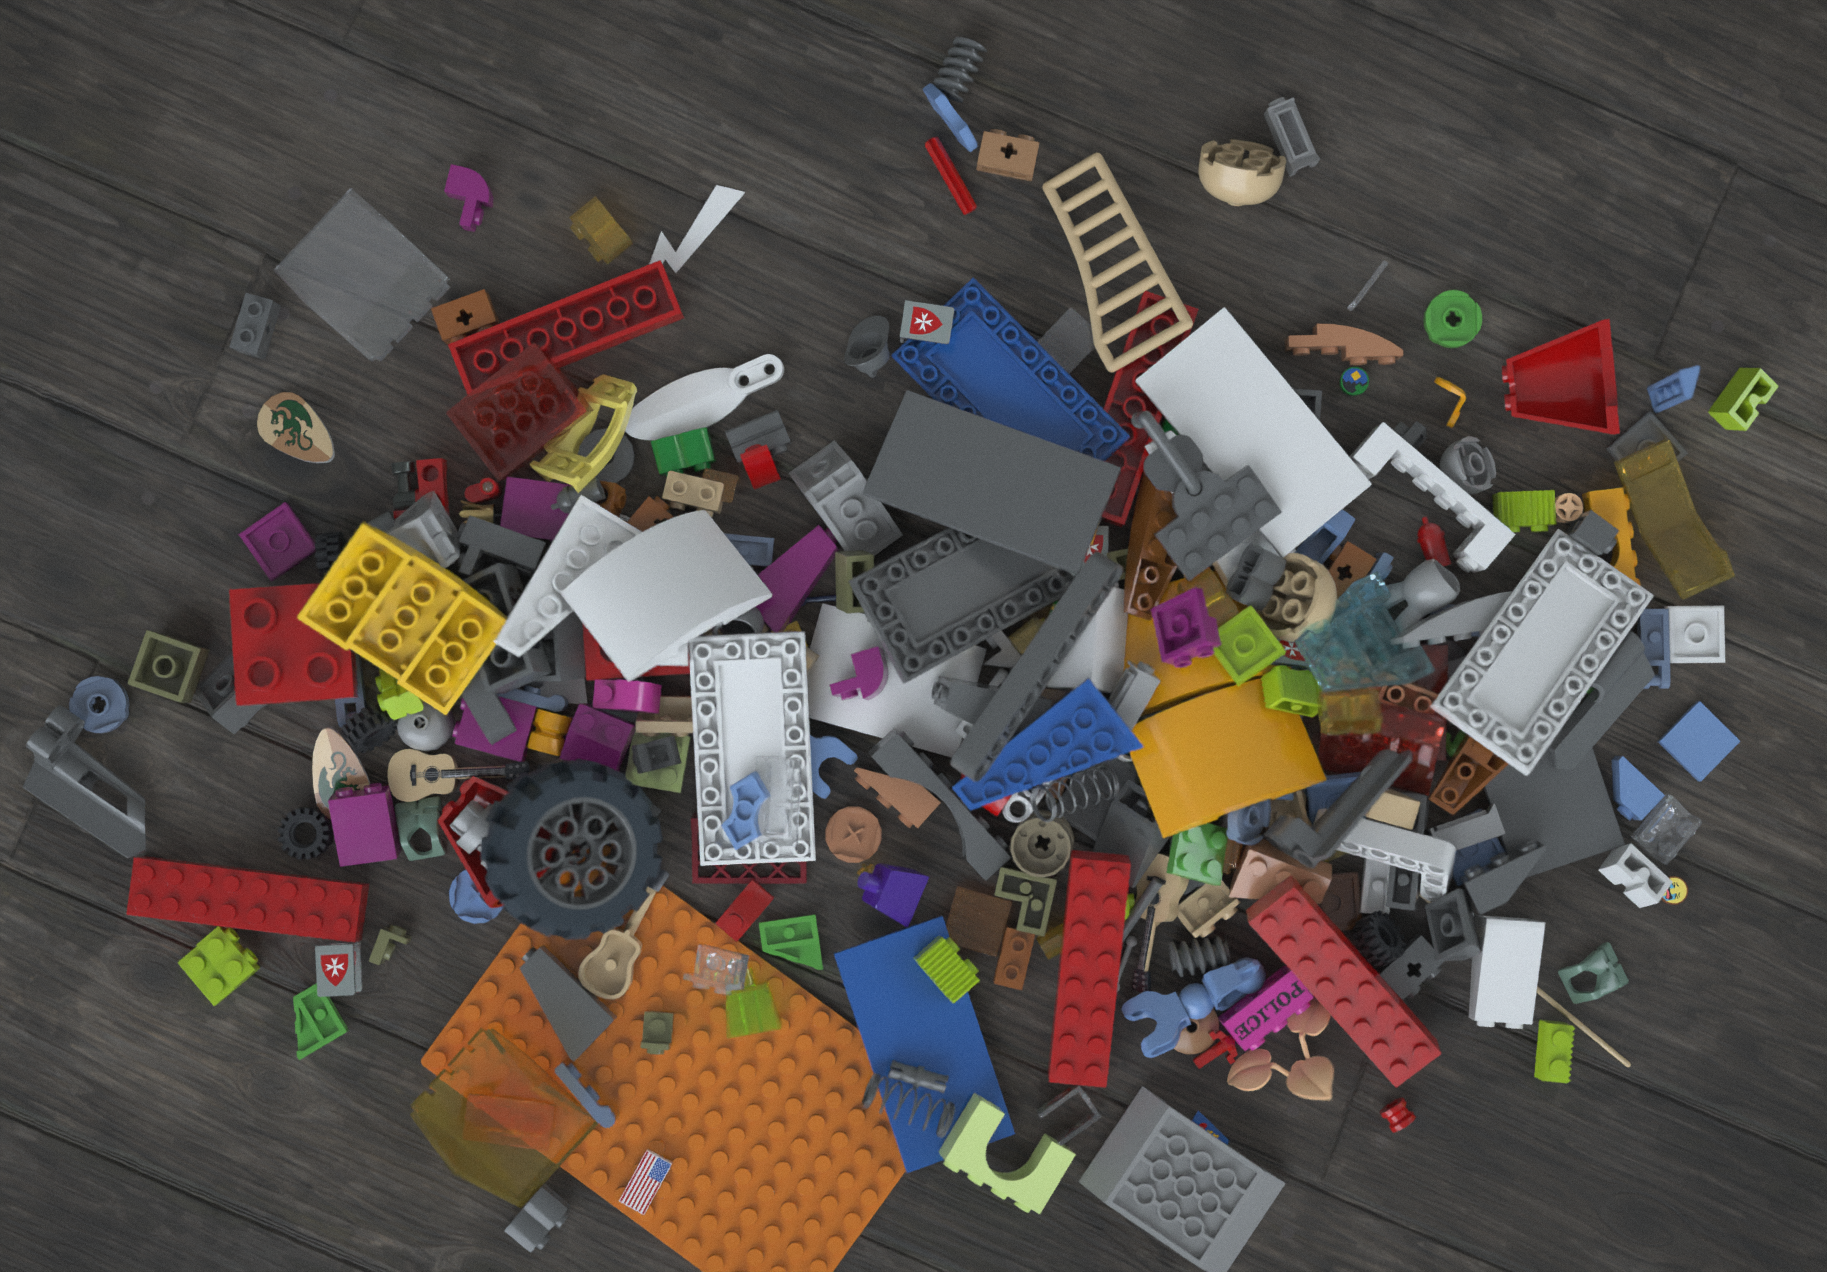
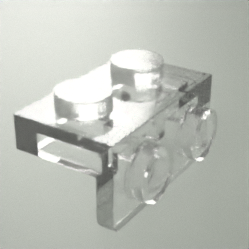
M1666 794L1631 835V838L1650 857L1667 865L1689 838L1695 834L1702 821L1690 814L1673 796Z
M698 944L694 973H684L683 979L692 981L693 987L702 989L714 987L715 993L731 995L732 990H744L749 955L706 944Z

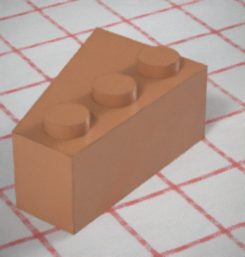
M1262 839L1255 845H1246L1231 880L1229 897L1261 899L1292 875L1317 904H1321L1332 879V864L1320 861L1315 868H1308L1298 860L1275 848L1267 840Z

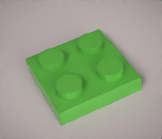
M1205 823L1174 834L1166 873L1213 886H1221L1229 842L1227 828Z

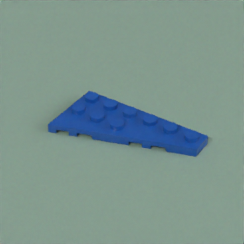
M1088 678L1012 738L980 781L974 782L965 776L952 788L966 806L973 810L1003 799L1006 796L1031 789L1039 784L1075 773L1094 764L1119 757V755L1138 750L1143 748L1144 745Z

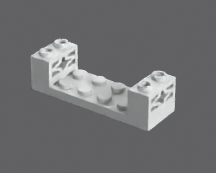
M1384 422L1375 427L1350 455L1351 460L1368 480L1374 477L1391 458V464L1398 471L1409 473L1414 478L1412 482L1419 489L1425 492L1429 490L1436 496L1434 501L1445 510L1450 508L1457 514L1456 520L1468 529L1470 527L1474 529L1452 554L1457 559L1455 563L1467 573L1485 570L1515 536L1509 528Z

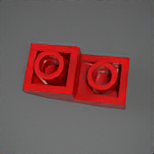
M761 444L752 445L745 449V453L740 454L754 490L781 480L767 444L763 446Z

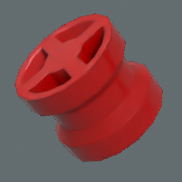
M1403 1097L1388 1103L1379 1112L1383 1118L1389 1121V1128L1393 1133L1407 1127L1416 1119L1415 1114L1407 1109V1102Z

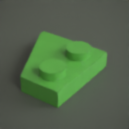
M816 914L759 922L763 952L777 955L817 970L824 969Z
M317 983L293 997L294 1011L296 1013L295 1034H297L298 1039L297 1058L299 1060L349 1031L330 997H319L317 995Z

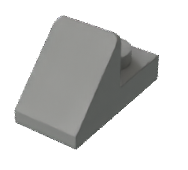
M999 631L987 638L986 641L993 649L998 646L1001 651L983 665L1013 669L1021 655L1005 634Z

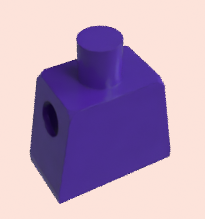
M878 863L872 874L862 872L857 884L859 888L865 890L862 896V900L890 919L908 927L929 877L911 868Z

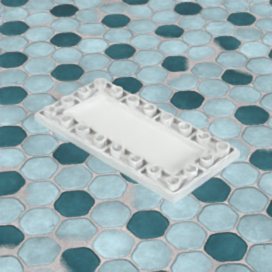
M1225 307L1135 380L1177 433L1189 436L1203 454V464L1210 472L1217 474L1226 481L1246 465L1251 467L1282 511L1281 514L1259 529L1260 533L1282 558L1372 485Z
M1558 529L1430 707L1527 776L1654 595Z
M805 631L703 635L693 638L689 641L700 864L725 865L816 861ZM757 771L771 795L762 804L758 815V825L762 835L735 850L721 826L730 817L733 809V795L730 786Z

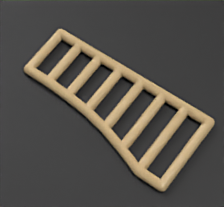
M1096 152L1043 184V191L1059 219L1076 258L1085 288L1094 346L1109 372L1112 373L1193 326L1190 315L1100 153ZM1095 166L1102 180L1062 202L1056 189ZM1108 189L1115 203L1074 226L1068 212ZM1121 213L1127 227L1085 251L1079 237ZM1133 236L1140 250L1093 277L1089 262ZM1147 261L1153 274L1099 305L1096 292L1098 287L1139 263ZM1155 285H1160L1166 298L1103 334L1102 316ZM1170 308L1174 310L1179 322L1114 359L1107 346L1109 343Z

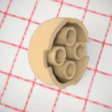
M1230 139L1231 143L1217 145L1216 141H1210L1202 146L1198 167L1199 178L1203 187L1215 198L1233 206L1254 205L1270 199L1280 188L1283 181L1286 158L1284 156H1279L1278 158L1273 155V148L1254 142ZM1244 150L1250 151L1249 157L1243 160Z
M1288 553L1283 557L1286 559L1284 572L1273 586L1272 596L1268 604L1261 612L1256 609L1254 610L1276 638L1288 642H1299L1317 635L1328 624L1335 610L1337 591L1331 574L1322 564L1303 554Z

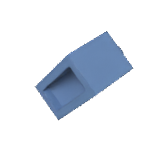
M1343 509L1340 510L1306 538L1294 553L1303 554L1323 564L1345 538L1355 518Z
M1615 756L1612 759L1613 801L1619 805L1617 810L1628 820L1633 818L1634 820L1642 821L1665 795L1625 757Z

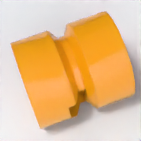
M537 709L533 721L536 730L530 732L526 747L560 756L565 743L563 736L568 733L573 718Z

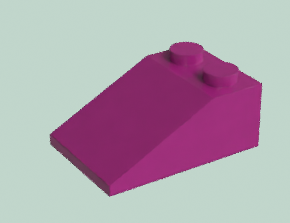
M580 703L568 730L559 759L575 761L579 758L598 762L619 772L635 734L636 724L602 709H595L590 704Z

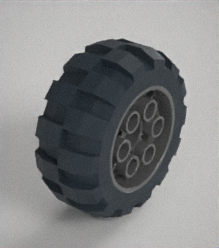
M577 758L575 761L557 759L541 763L537 770L529 774L521 773L506 786L509 790L500 803L494 801L485 820L490 823L487 837L481 838V860L486 863L488 872L485 879L493 896L499 899L506 912L528 928L548 937L555 935L565 940L587 939L591 933L596 931L605 934L622 925L624 922L622 917L631 909L636 912L650 895L645 890L651 877L658 878L663 857L657 855V843L662 842L663 836L659 818L654 817L650 810L652 802L638 785L633 784L624 774L608 766ZM572 804H580L578 821H575L573 818ZM596 818V829L592 832H588V822L591 819ZM567 820L569 824L566 827V832L559 834V824ZM609 825L611 832L606 835H603L606 831L607 826ZM540 826L552 834L548 837L550 840L536 837ZM571 842L576 844L573 847L575 851L573 854L568 852L570 850L569 844ZM610 842L611 852L603 857L602 848L606 843ZM553 846L555 849L552 851V856L550 860L546 861L544 853L546 849ZM584 857L586 858L583 862L578 864L579 860L583 859ZM602 860L607 862L605 868L600 866ZM547 867L553 868L543 879H538L536 872ZM597 869L598 877L589 883V873ZM565 871H569V881L561 885L559 883L560 875ZM580 880L581 889L574 892Z

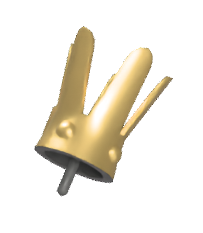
M461 500V503L466 504L462 507L463 511L459 513L463 518H469L471 515L495 524V517H502V514H495L494 504L480 505Z

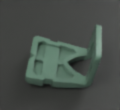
M438 796L418 800V802H402L395 805L400 843L410 861L442 856L446 853L440 839V824L437 821L441 816L439 813L441 810V799ZM418 828L424 829L431 836L432 849L430 851L419 852L410 844L409 841Z
M1609 942L1602 943L1597 947L1596 951H1592L1579 964L1558 970V974L1574 1004L1596 1000L1623 987L1629 982L1621 964L1617 963L1618 958ZM1583 971L1595 973L1597 975V982L1594 991L1580 992L1575 990L1571 984V978Z

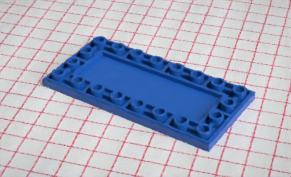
M974 277L944 305L954 308L950 342L948 344L909 338L891 355L933 400L1105 462L1130 438L1124 429Z
M943 916L935 917L833 953L873 1074H880V1078L884 1076L888 1078L892 1060H896V1062L914 1067L921 1065L924 1066L925 1070L949 1076L948 1082L945 1084L947 1086L944 1094L921 1086L918 1089L916 1088L918 1093L917 1103L923 1095L931 1094V1109L942 1098L945 1099L946 1105L949 1102L955 1103L953 1120L943 1138L937 1137V1126L944 1110V1103L942 1101L933 1111L925 1131L922 1128L928 1113L929 1096H926L919 1105L911 1125H908V1121L914 1105V1090L906 1097L895 1120L893 1117L900 1097L899 1084L894 1088L884 1106L907 1173L944 1160L939 1154V1150L974 1093L997 1105L1005 1113L988 1144L1015 1134L968 991L953 1004L913 959L937 936H942L944 939L949 937ZM888 1078V1092L897 1082L902 1083V1098L909 1089L913 1088L910 1083ZM883 1079L878 1086L882 1101L885 1094L886 1079Z

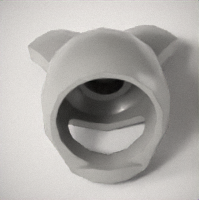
M1429 559L1413 569L1404 581L1377 588V594L1371 601V605L1375 610L1386 611L1403 600L1407 601V608L1391 625L1390 634L1393 638L1413 624L1421 621L1425 615L1440 610L1453 602L1460 592V584L1452 572L1447 570L1437 560Z

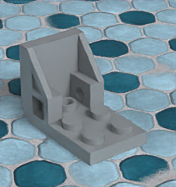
M835 440L789 472L791 478L826 523L844 551L864 550L875 556L903 536L882 503L863 495L862 492L867 483L866 479Z
M434 490L422 496L395 520L394 527L384 531L426 555L444 568L459 558L461 546L459 543L460 539L457 538L458 530Z

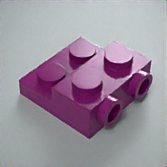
M1195 587L1151 608L1162 662L1172 664L1176 668L1187 667L1192 664V658L1196 656H1211L1214 654V648L1221 645L1216 618L1208 616L1203 589Z

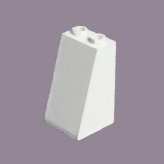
M1118 583L1114 586L1046 687L1072 691L1089 678L1101 693L1113 692L1124 670L1128 614L1124 613V590L1119 589Z
M1475 915L1474 921L1480 940L1481 953L1472 957L1469 1018L1477 1021L1478 1026L1494 1027L1495 1022L1506 1023L1507 1028L1523 1029V1024H1532L1545 922L1528 918Z

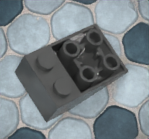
M1128 779L1112 801L1093 852L1129 855L1131 862L1129 885L1134 888L1169 837H1162L1144 789Z
M1532 839L1518 844L1516 846L1517 851L1511 854L1501 852L1491 857V863L1483 867L1476 864L1464 870L1465 875L1460 877V880L1474 908L1480 915L1508 902L1547 850L1544 844L1539 841L1533 842Z

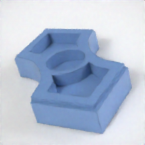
M931 83L925 86L923 91L933 109L945 121L956 139L969 152L977 148L978 143L971 130L951 106L946 96Z
M757 771L730 786L733 795V809L730 817L721 826L735 850L762 835L758 825V815L762 804L771 795Z

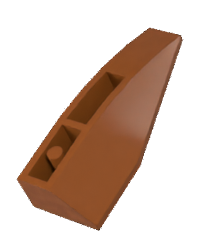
M1143 472L1130 532L1124 587V613L1150 621L1152 619L1151 608L1159 605L1177 568L1154 533L1177 516L1172 507V493L1156 489L1145 472Z
M1466 733L1428 800L1454 815L1509 763Z

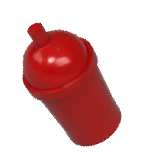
M1423 517L1424 525L1418 529V539L1416 540L1420 544L1425 559H1435L1442 566L1452 564L1444 538V530L1442 531L1441 527L1435 523H1429L1427 517Z

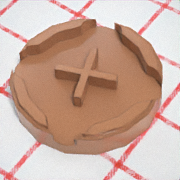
M848 806L838 810L830 818L826 827V842L830 851L838 859L847 863H859L869 859L878 850L882 840V829L878 819L869 810L860 806Z

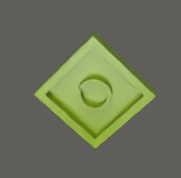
M1251 605L1218 628L1221 645L1214 648V655L1237 686L1246 682L1286 653L1285 649Z

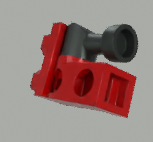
M443 458L416 460L419 489H412L409 475L415 472L414 462L391 463L392 474L398 475V493L393 498V516L395 520L422 496L433 490L450 516L446 478L447 460Z

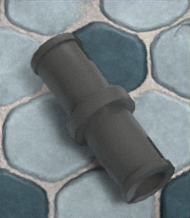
M892 1060L888 1078L910 1083L912 1087L917 1089L921 1086L944 1094L947 1086L945 1084L949 1078L948 1075L925 1070L924 1066L921 1065L914 1067Z

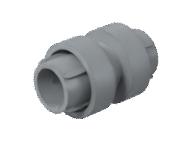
M471 800L450 825L451 829L461 836L456 843L469 854L475 848L481 852V838L487 837L490 825L485 820L493 806L491 803L484 809L476 801ZM481 861L480 864H482L487 869L486 863L484 861Z

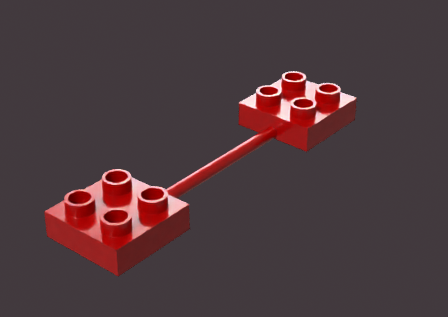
M321 583L229 589L236 705L250 706L359 698L356 652L350 648L345 650L297 618ZM582 622L586 680L626 679ZM689 652L688 666L656 665L636 678L690 674Z

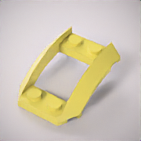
M603 374L594 379V383L588 389L580 387L577 390L579 394L577 404L567 424L546 448L548 454L540 462L533 460L530 466L547 482L553 479L572 485L579 493L606 466L622 440L637 392V388L632 382ZM603 405L615 409L611 423L596 447L587 457L577 455L581 443L591 433L600 406Z

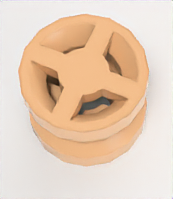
M1566 493L1555 498L1556 521L1568 523L1580 517L1583 511V503L1577 495Z

